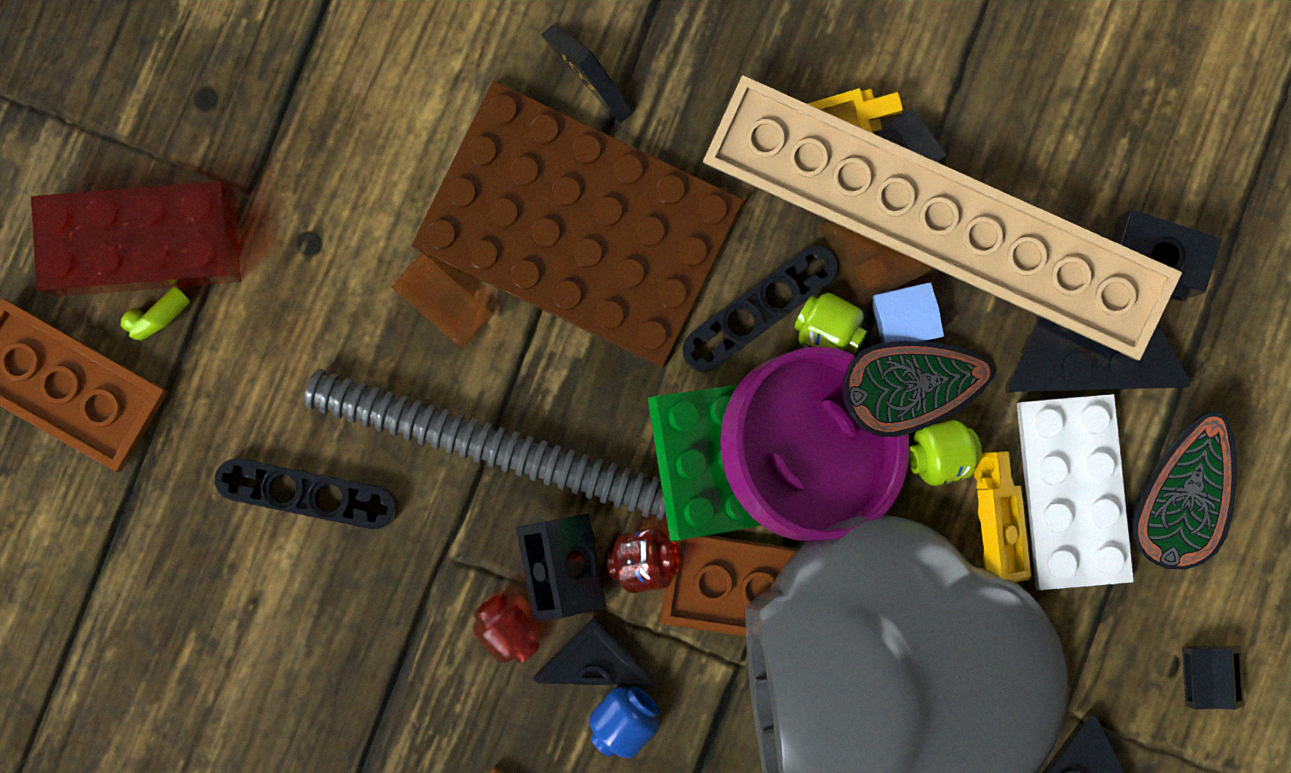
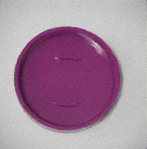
M809 347L769 359L753 369L740 382L725 410L720 443L722 463L729 485L737 500L752 518L765 528L783 537L800 541L842 538L855 527L842 530L844 527L831 530L825 529L838 522L859 515L862 518H867L864 522L881 518L892 506L903 486L909 461V436L906 434L899 437H877L862 430L850 417L843 400V378L848 364L855 357L850 353L828 347Z

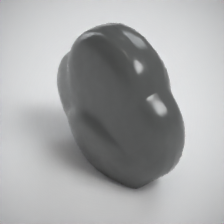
M859 515L838 522L825 530L844 527L842 530L855 528L839 539L804 542L783 566L769 591L762 592L745 607L748 674L756 738L763 773H1035L1051 754L1058 740L1069 698L1068 670L1062 642L1049 618L1035 599L1019 584L1012 580L1002 579L997 574L986 570V568L972 565L952 542L939 532L919 522L890 515H883L879 519L866 522L864 521L867 518H862Z

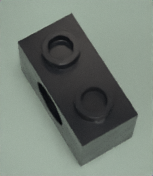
M1131 209L1118 217L1111 241L1151 259L1154 247L1162 249L1168 257L1167 266L1182 272L1170 299L1187 301L1188 297L1191 298L1206 293L1222 238Z
M589 513L516 527L533 621L566 618L607 607L603 590V579L600 574L595 548V536L591 527Z

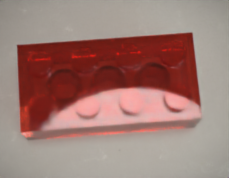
M221 181L31 196L36 290L55 297L241 282L235 191Z

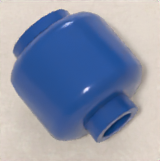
M633 686L630 689L617 687L613 689L590 714L589 724L594 733L591 736L593 744L601 753L608 757L614 754L622 758L635 756L659 731L657 715L660 713L658 705L639 687Z

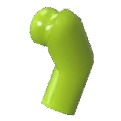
M172 287L145 314L139 308L128 310L121 319V327L130 332V338L145 340L168 326L190 304V301L179 289Z

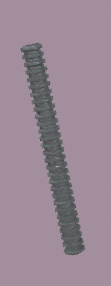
M322 369L314 372L308 382L304 395V403L308 409L313 410L317 406L320 413L323 414L332 411L334 417L341 419L345 415L347 416V421L351 423L360 420L362 426L368 428L373 424L375 425V430L379 432L388 429L390 435L397 436L401 433L403 434V439L407 441L416 438L417 443L420 445H425L426 442L431 443L432 449L438 450L440 446L445 447V453L453 454L454 451H457L460 458L466 459L468 455L473 456V462L480 463L482 460L488 461V467L494 468L496 464L501 465V470L504 472H508L509 469L516 470V476L522 477L524 473L529 474V479L532 481L541 478L544 479L543 484L550 486L551 482L557 483V488L560 490L569 487L572 488L571 493L578 495L579 491L585 492V497L588 499H592L594 495L600 497V502L604 504L607 500L613 501L616 508H620L622 504L628 506L629 512L634 513L635 509L642 511V516L648 517L650 513L656 515L657 521L662 522L663 518L667 519L659 477L654 476L653 480L645 478L646 473L644 472L635 475L631 473V468L626 467L624 471L617 469L618 464L611 463V466L604 465V460L600 458L596 462L591 461L588 454H583V457L576 456L575 450L570 449L566 453L562 451V446L555 445L554 448L548 447V442L544 440L538 444L534 442V437L531 436L522 439L519 432L514 431L510 435L506 433V428L503 427L494 430L491 423L486 422L482 426L478 424L479 420L472 418L469 422L465 420V415L458 413L454 417L451 416V411L447 409L438 412L435 405L430 404L426 408L423 407V402L419 400L410 403L407 396L402 395L398 399L395 398V393L391 391L382 394L379 387L374 386L370 390L368 385L363 382L354 385L353 379L346 378L342 381L340 380V375L335 373L326 376V371Z

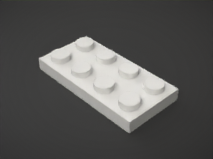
M1114 394L1017 403L1035 589L1049 590L1133 582Z

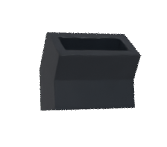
M913 108L875 134L937 163L946 156Z
M1207 645L1182 647L1185 706L1195 710H1235L1244 706L1241 646Z

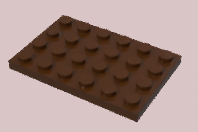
M492 80L411 247L663 368L743 203V199Z

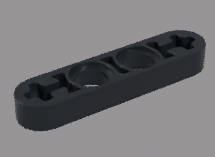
M811 246L804 249L691 332L685 339L682 348L686 364L698 372H708L715 369L809 300L811 296L817 294L834 279L837 272V260L834 254L822 246ZM811 257L814 261L822 258L827 264L822 270L825 278L820 280L817 275H813L805 280L801 285L808 292L801 295L796 281L785 272L793 269L794 275L797 277L808 266L806 258ZM782 283L789 288L791 301L786 307L774 308L767 303L765 291L769 285ZM744 310L752 315L754 328L750 334L737 336L729 330L727 320L732 312ZM715 324H719L723 337L734 344V346L726 350L724 343L721 342L711 352L714 358L713 361L707 363L703 358L695 361L691 356L695 351L693 342L697 339H700L703 343L709 342L717 335L710 328Z
M248 459L227 460L218 467L215 474L217 491L224 498L231 501L367 529H380L390 525L398 513V502L394 494L390 490L379 486ZM240 466L243 467V476L262 479L261 470H266L267 474L261 483V499L256 498V494L260 489L257 487L240 486L238 493L234 492V484L228 482L229 473H237ZM282 475L291 477L296 484L294 498L286 503L278 501L272 493L274 481ZM327 485L336 486L342 494L341 506L333 512L324 511L317 501L319 491ZM352 488L359 490L355 498L356 500L373 501L376 494L380 495L381 504L388 506L387 513L378 515L376 521L370 520L371 512L354 508V518L348 517L347 513L353 503Z

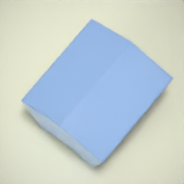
M931 282L874 295L872 309L877 322L881 343L899 341L922 342L944 337L939 307Z

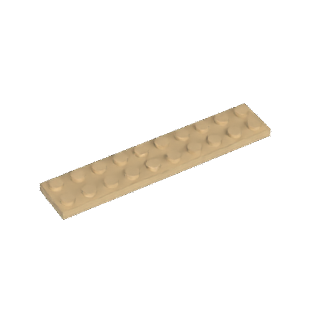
M742 75L703 160V163L1135 360L1141 359L1182 272L744 75Z

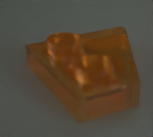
M827 222L819 227L859 307L873 301L874 295L891 292L935 270L931 266L834 222Z

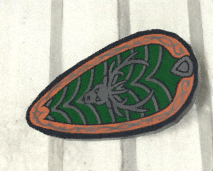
M913 341L878 343L861 350L848 364L843 378V400L850 417L862 430L877 437H899L922 430L968 406L983 393L992 381L994 369L987 359L973 351L954 345Z
M1216 410L1204 412L1189 423L1173 440L1146 483L1134 510L1131 531L1137 548L1150 562L1163 568L1186 570L1204 564L1219 552L1227 538L1234 510L1237 452L1234 435L1227 418L1221 412Z

